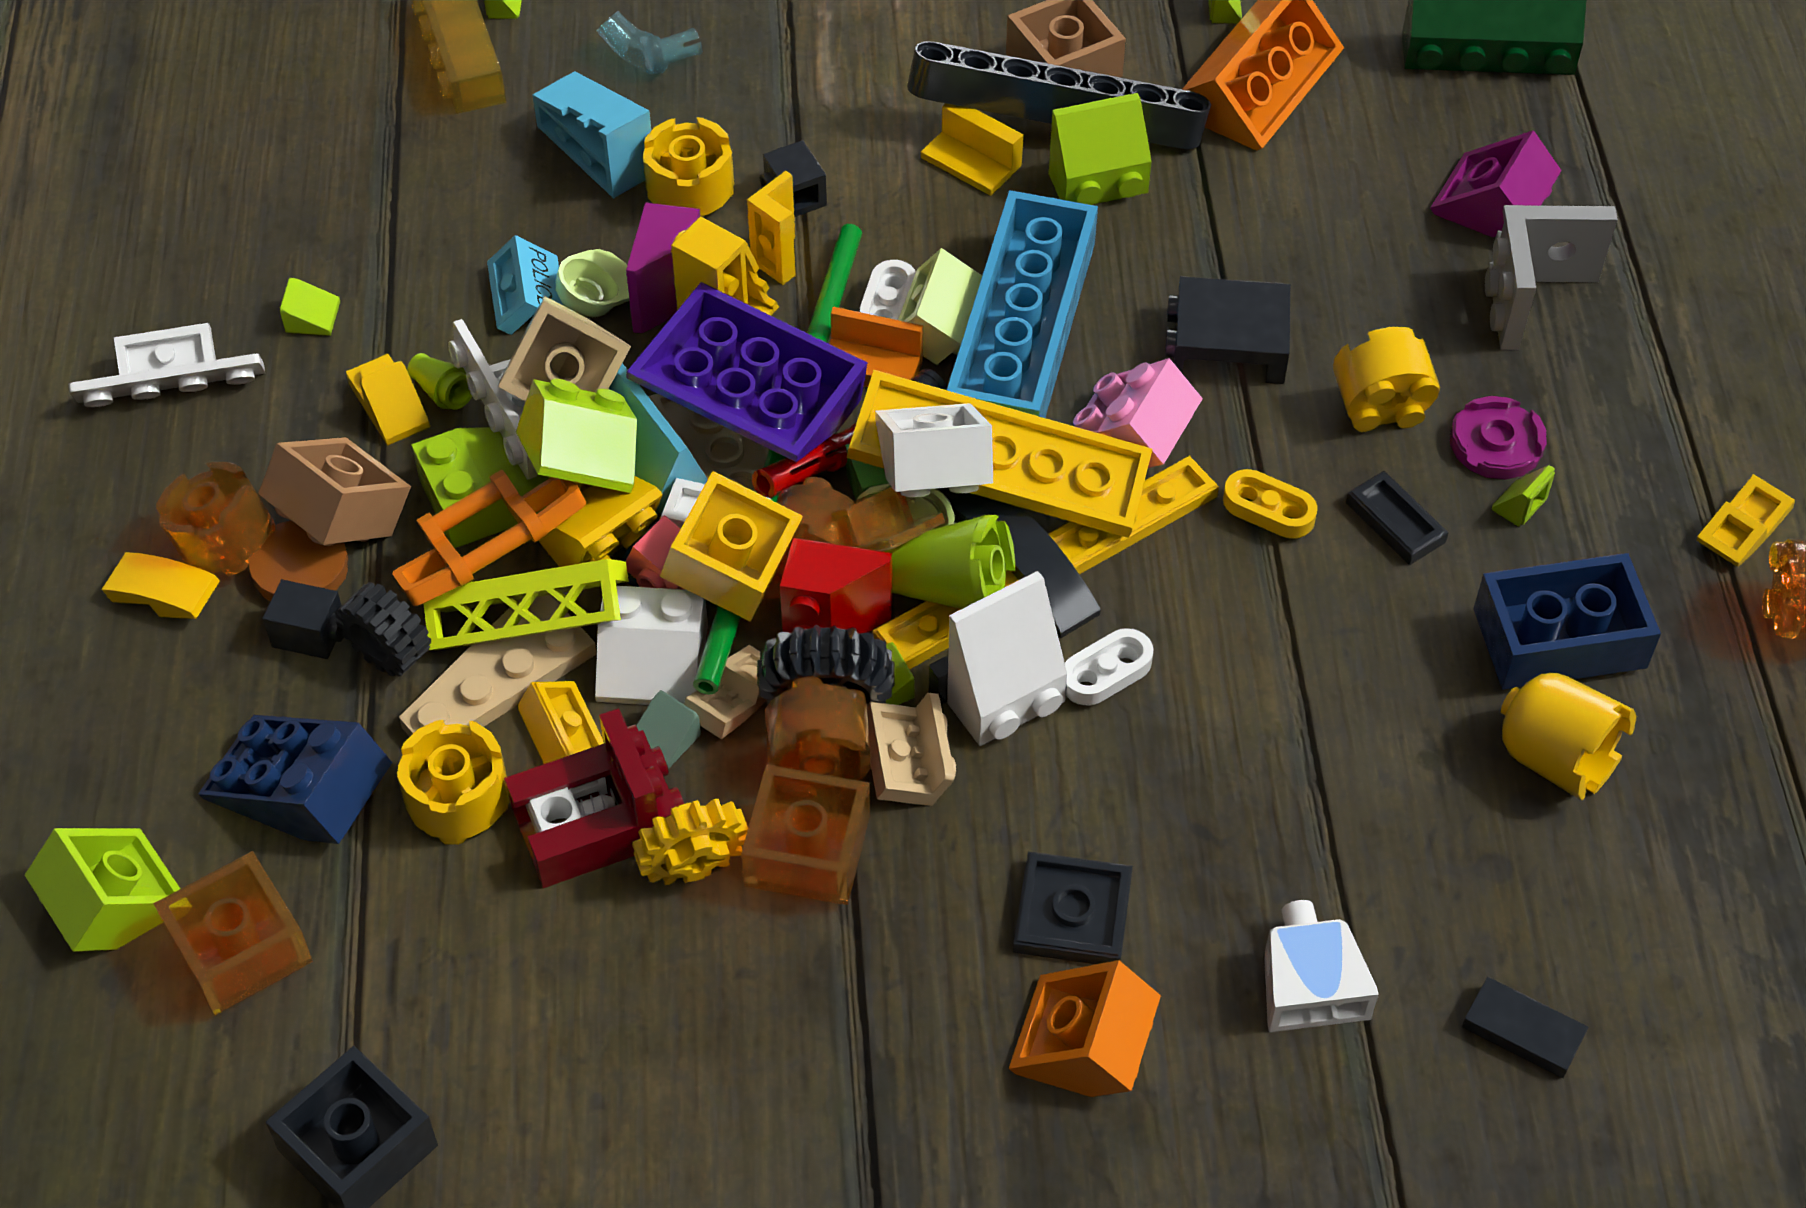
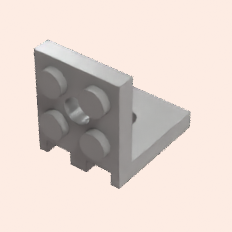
M1504 205V225L1502 231L1497 232L1494 240L1493 262L1489 263L1485 276V294L1487 297H1493L1490 311V327L1492 331H1498L1501 350H1519L1536 291L1535 282H1599L1618 220L1615 206ZM1559 242H1570L1562 247H1553L1554 244Z

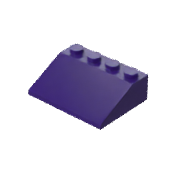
M700 282L628 369L626 378L797 462L835 434L859 404L862 398L868 362Z

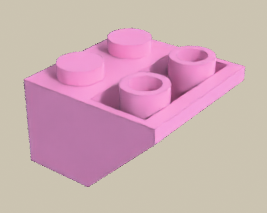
M1170 358L1152 364L1145 362L1132 370L1119 374L1112 372L1102 377L1094 386L1093 391L1095 393L1088 405L1075 416L1073 424L1074 427L1152 448L1148 468L1165 463L1203 398Z

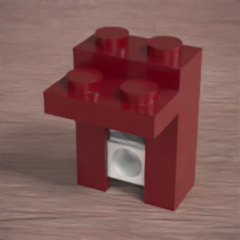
M619 708L599 715L604 744L504 778L511 809L543 889L634 857L635 851L632 844L634 841L641 839L638 833L640 829L653 828V818H667L672 815L671 808L684 804L679 789L677 787L669 789L664 777L669 775V771L661 748L659 746L651 748L644 731H639L636 725L627 727ZM559 818L567 819L562 823H550L551 821Z

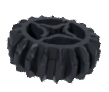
M814 625V628L811 629L796 627L793 633L781 632L777 634V638L766 641L765 648L760 650V660H757V684L760 689V697L766 699L767 705L779 708V711L783 714L794 713L797 714L799 719L804 717H812L816 720L821 718L837 720V718L842 717L854 719L856 714H862V711L870 701L886 703V700L892 697V687L895 685V662L892 661V651L886 648V642L874 639V635L869 632L859 634L856 628L852 627L845 630L837 628L836 625H833L831 628H821L818 625Z

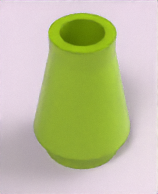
M419 353L410 360L407 367L409 376L422 387L438 407L457 410L464 407L472 398L463 367L456 368L454 364L431 358L424 353Z

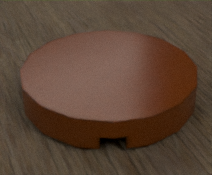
M292 520L279 523L265 531L252 546L248 560L254 587L269 601L272 600L281 579L336 591L346 579L348 572V555L344 542L335 543L333 546L315 543L308 538L307 532Z

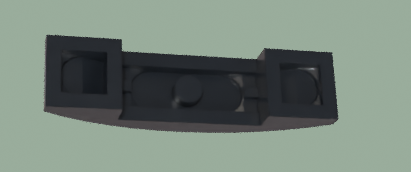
M964 493L950 501L955 515V523L984 515H997L999 517L996 521L1006 522L1013 540L1015 554V571L1011 572L1018 580L1036 571L1042 575L1057 634L1060 638L1100 615L1101 609L1070 560L1048 533L1023 508L972 493Z

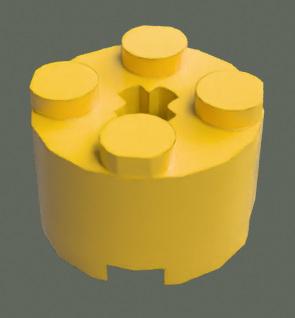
M696 117L697 124H675V118L669 119L655 126L644 140L643 165L648 199L653 204L700 209V216L704 218L705 215L723 207L734 194L733 160L728 134L717 123L704 118Z
M1387 327L1368 332L1370 341L1358 345L1353 350H1350L1348 344L1342 347L1334 358L1333 371L1347 414L1356 430L1366 432L1375 429L1379 425L1395 422L1401 428H1412L1424 421V411L1430 408L1438 398L1440 385L1423 338H1416L1413 330L1408 327Z
M436 720L417 729L403 743L397 778L406 810L415 826L430 836L438 837L444 844L459 845L467 838H471L489 829L508 809L509 798L504 780L507 775L501 748L493 734L477 722L469 721V726L462 724L445 725L444 720Z

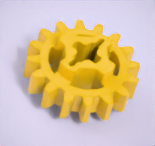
M713 799L706 806H700L699 801L696 800L692 803L671 808L672 815L667 818H653V828L640 829L638 833L641 839L634 841L632 845L642 876L647 875L650 882L654 883L663 878L665 885H670L677 878L683 877L684 882L687 883L701 880L711 875V870L716 866L727 867L730 865V856L743 854L742 845L750 842L748 835L750 831L741 808L736 809L734 802L730 801L721 806L719 799Z

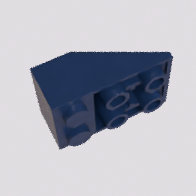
M253 715L241 727L237 739L223 759L213 767L209 779L198 794L204 800L299 839L339 844L393 762L359 722Z

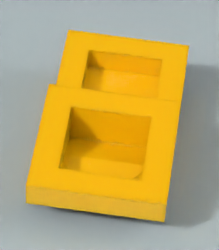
M1753 474L1730 503L1726 501L1697 536V541L1739 567L1794 507L1795 499Z
M126 552L101 590L112 602L149 604L159 617L197 619L220 581L210 572L179 561L154 555Z

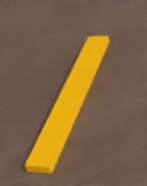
M1188 456L1144 481L1134 525L1129 538L1071 521L1050 532L1048 535L1064 552L1077 572L1081 574L1218 497L1219 486L1191 456ZM1006 571L1005 587L1019 581L1011 571ZM925 601L873 630L874 639H880L886 642V644L893 642L908 668L912 669L949 648V615L961 609Z

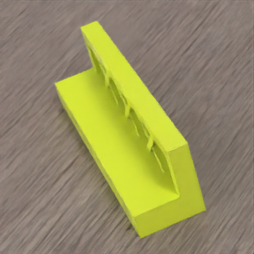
M604 559L469 582L462 587L458 586L423 603L426 628L429 632L427 636L431 638L429 650L436 651L621 620L616 584L629 582L626 562ZM601 586L604 611L587 613L575 603L583 589ZM552 595L561 604L550 620L541 621L528 611L536 597ZM506 603L515 611L503 628L495 629L482 618L490 605ZM569 609L577 615L564 618ZM459 610L468 617V620L456 636L443 638L440 612ZM522 617L530 622L529 624L518 625ZM476 625L479 626L482 630H484L480 632L471 633L473 629L476 627Z

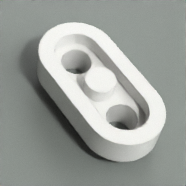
M887 260L878 264L872 271L860 306V312L898 320L915 276V269L910 264L901 260Z
M1120 629L1071 656L1065 662L1067 670L1065 695L1077 704L1094 705L1141 679L1149 672L1152 665V642L1144 633L1138 630ZM1129 658L1134 662L1124 663L1120 659ZM1081 682H1090V683H1092V684H1094V685L1087 686V685H1082V684H1080V683H1081Z

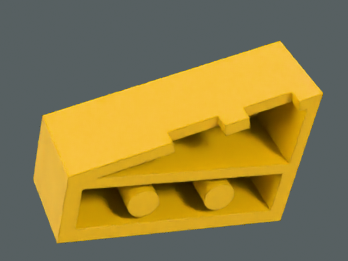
M701 216L687 230L681 231L675 237L671 244L677 310L700 282L770 316L779 308L777 302L767 294L769 290L767 282L758 277L757 271L759 266L744 239Z

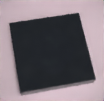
M1028 851L1013 953L1089 964L1121 961L1133 866Z

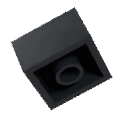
M352 1046L266 1121L278 1151L335 1208H370L438 1146L429 1116L355 1046Z

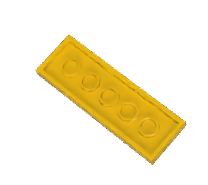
M873 370L849 445L847 458L884 468L875 421V411L971 403L992 425L993 484L979 485L977 491L970 493L1129 538L1134 525L1152 448Z

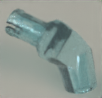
M619 11L614 13L596 30L620 58L648 74L664 73L669 63L702 54L701 42L687 47L683 46V43L699 38L694 28L660 39L652 33L638 30Z

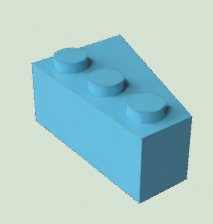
M576 71L532 94L537 127L612 198L645 181L643 153L645 137L651 132L649 110Z

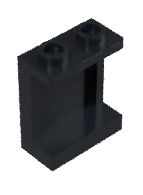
M1180 276L1178 295L1169 294L1167 322H1174L1175 329H1167L1165 357H1174L1173 363L1181 373H1183L1184 361L1186 359L1265 364L1266 383L1284 384L1290 354L1291 284Z

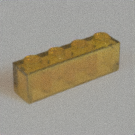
M411 0L414 13H423V16L418 17L424 42L432 40L433 43L427 45L433 70H442V72L437 73L443 99L451 97L456 114L507 103L502 71L477 0Z

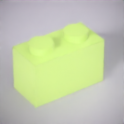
M942 248L916 270L898 318L899 321L923 325V356L936 365L951 353L958 354L982 279L981 274Z

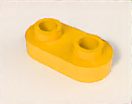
M1251 469L1236 471L1226 480L1223 503L1226 509L1234 516L1286 538H1300L1307 535L1313 529L1317 515V504L1309 493Z

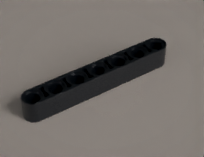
M932 41L920 42L916 45L907 83L908 91L918 98L1052 124V112L1055 109L1138 93L1141 99L1148 142L1181 149H1194L1200 145L1211 108V103L1205 96L1193 91Z

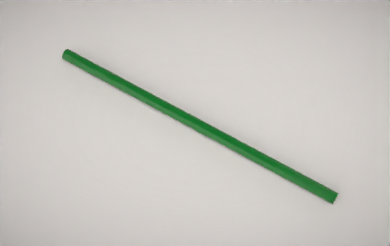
M845 224L840 229L807 331L808 334L828 343L831 335L832 308L840 307L862 237L861 229L854 224ZM769 449L763 468L786 457ZM780 492L772 497L771 500L777 503ZM720 606L717 608L693 682V687L698 692L707 695L715 694L718 691L741 618Z

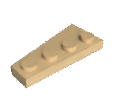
M552 595L536 597L528 611L541 621L550 620L560 604ZM510 607L491 626L495 629L503 628L515 610ZM566 613V615L564 616V618H565V617H571V616H570L568 613ZM522 617L518 625L529 624L530 622ZM581 627L472 644L399 716L402 729L410 737L417 729L436 720H444L445 725L462 724L469 726V721H474L484 727L517 706L531 682H554L597 654L595 642Z

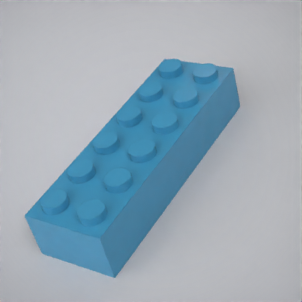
M1009 190L947 391L1039 417H1046L1095 245L1098 206Z

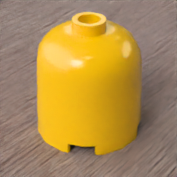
M1558 673L1540 674L1528 681L1521 689L1514 687L1506 696L1501 707V714L1505 715L1502 727V740L1509 754L1521 764L1580 800H1584L1586 790L1595 794L1609 779L1622 758L1621 754L1614 751L1622 731L1631 736L1636 722L1634 709L1568 676Z

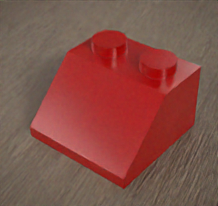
M793 538L780 584L783 632L793 633L796 627L811 629L814 628V625H818L821 628H831L833 625H836L837 628L845 630L852 627L856 628L857 633L860 634L870 632L890 621L892 616V553Z

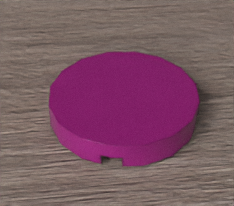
M1488 396L1474 399L1467 403L1464 410L1459 412V414L1457 413L1453 419L1450 430V446L1456 458L1470 471L1486 478L1506 480L1520 477L1536 468L1545 451L1546 428L1540 416L1532 409L1530 413L1520 407L1521 402L1511 398Z

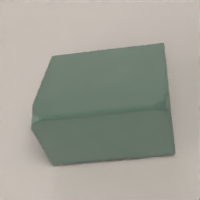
M662 690L654 696L637 724L638 730L644 731L650 747L659 746L661 748L668 769L701 735L698 714Z

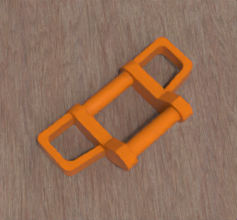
M500 470L489 477L491 482L434 516L429 512L417 519L420 528L434 549L393 571L392 575L413 606L421 605L458 586L462 587L474 580L472 574L531 539L534 542L539 541L547 536L551 530L586 505V500L578 485L573 481L551 477L523 496H520L506 473ZM502 499L518 524L461 557L446 538L444 532Z

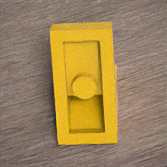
M386 354L346 371L348 384L387 446L430 428L429 420L402 361L394 363L389 354Z

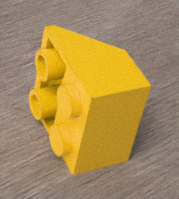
M634 476V486L631 493L591 486L582 492L586 505L551 530L539 542L559 567L611 559L610 556L623 547L627 550L630 545L638 542L648 532L650 524L658 517L656 510L663 494L656 486Z

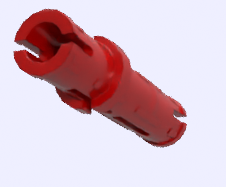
M856 423L850 428L833 434L797 462L786 457L765 468L754 471L752 483L755 491L764 497L772 498L777 493L802 483L825 470L834 472L844 467L848 459L846 445L851 442ZM803 465L802 467H800V468H798V469H796V470H794V471H791V470H793V469H795V468H797V467Z

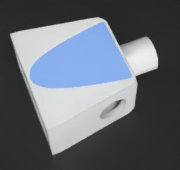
M1297 900L1286 904L1281 910L1285 926L1275 927L1269 931L1265 949L1267 1022L1269 1032L1371 1020L1379 994L1348 924L1340 919L1317 922L1313 903L1308 900Z

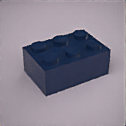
M1628 553L1483 573L1473 607L1502 690L1523 687L1528 681L1540 674L1558 673L1572 679L1647 669L1661 636Z

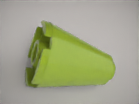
M984 515L922 532V534L895 548L881 551L892 553V593L963 609L1005 588L1006 571H1015L1014 546L1008 525L1005 521H996L999 517L997 515ZM911 536L885 542L881 547L891 545V543L899 540L903 541Z

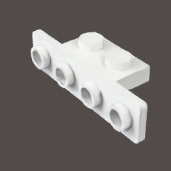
M462 319L454 321V340L448 342V347L455 367L464 368L472 397L475 400L481 399L484 403L486 419L491 430L494 433L500 431L509 462L512 465L518 464L527 480L537 477V472L516 434L526 401L498 387L499 381L511 359L489 366Z
M208 323L114 337L119 375L72 382L68 386L69 393L78 403L84 402V406L100 407L113 403L114 397L131 395L133 399H151L158 397L161 394L160 390L177 387L182 392H195L206 389L208 387L207 383L226 380L227 384L232 385L245 384L254 381V375L264 374L265 367L259 354L216 360L211 327Z

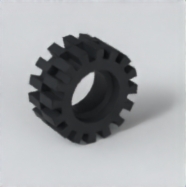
M372 582L364 584L335 613V617L338 618L336 620L338 627L344 630L341 632L345 639L353 642L351 647L356 652L360 650L364 654V660L369 664L373 661L376 669L381 672L386 670L389 676H402L430 648L429 645L431 644V638L426 636L429 633L427 628L419 625L421 621L419 616L411 614L408 610L410 606L405 601L400 603L394 592L390 590L386 593L384 586L380 584L376 586Z

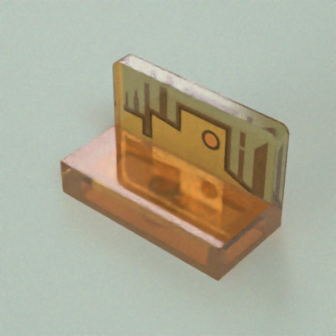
M891 485L885 486L831 512L842 546L881 552L896 548L945 523L943 513L913 519L906 497L901 495V491L895 492Z

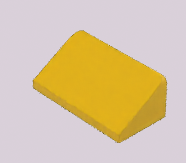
M575 681L530 683L518 704V710L544 764L604 744L603 738Z

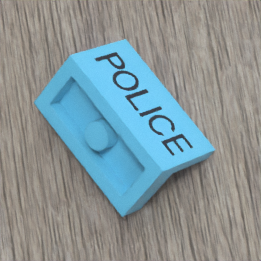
M515 235L487 261L497 329L512 335L535 314L544 296L563 305L556 292V276L559 269L557 255Z

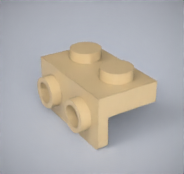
M927 693L916 708L870 701L862 711V718L877 799L933 806L944 791L953 783L956 774V763L950 754L947 738V718L942 713L939 695Z

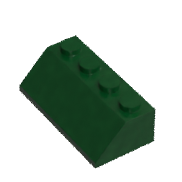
M1408 0L1402 30L1404 69L1575 75L1584 41L1587 0Z

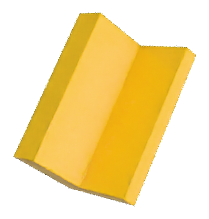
M945 103L942 106V132L921 151V158L991 196L1022 166L1023 134L977 109Z
M787 171L747 199L750 250L759 268L782 285L795 276L792 174Z

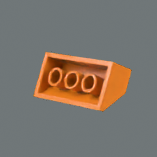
M1257 0L1182 89L1199 93L1210 101L1211 108L1205 128L1257 151L1267 144L1341 53L1344 46L1313 0Z

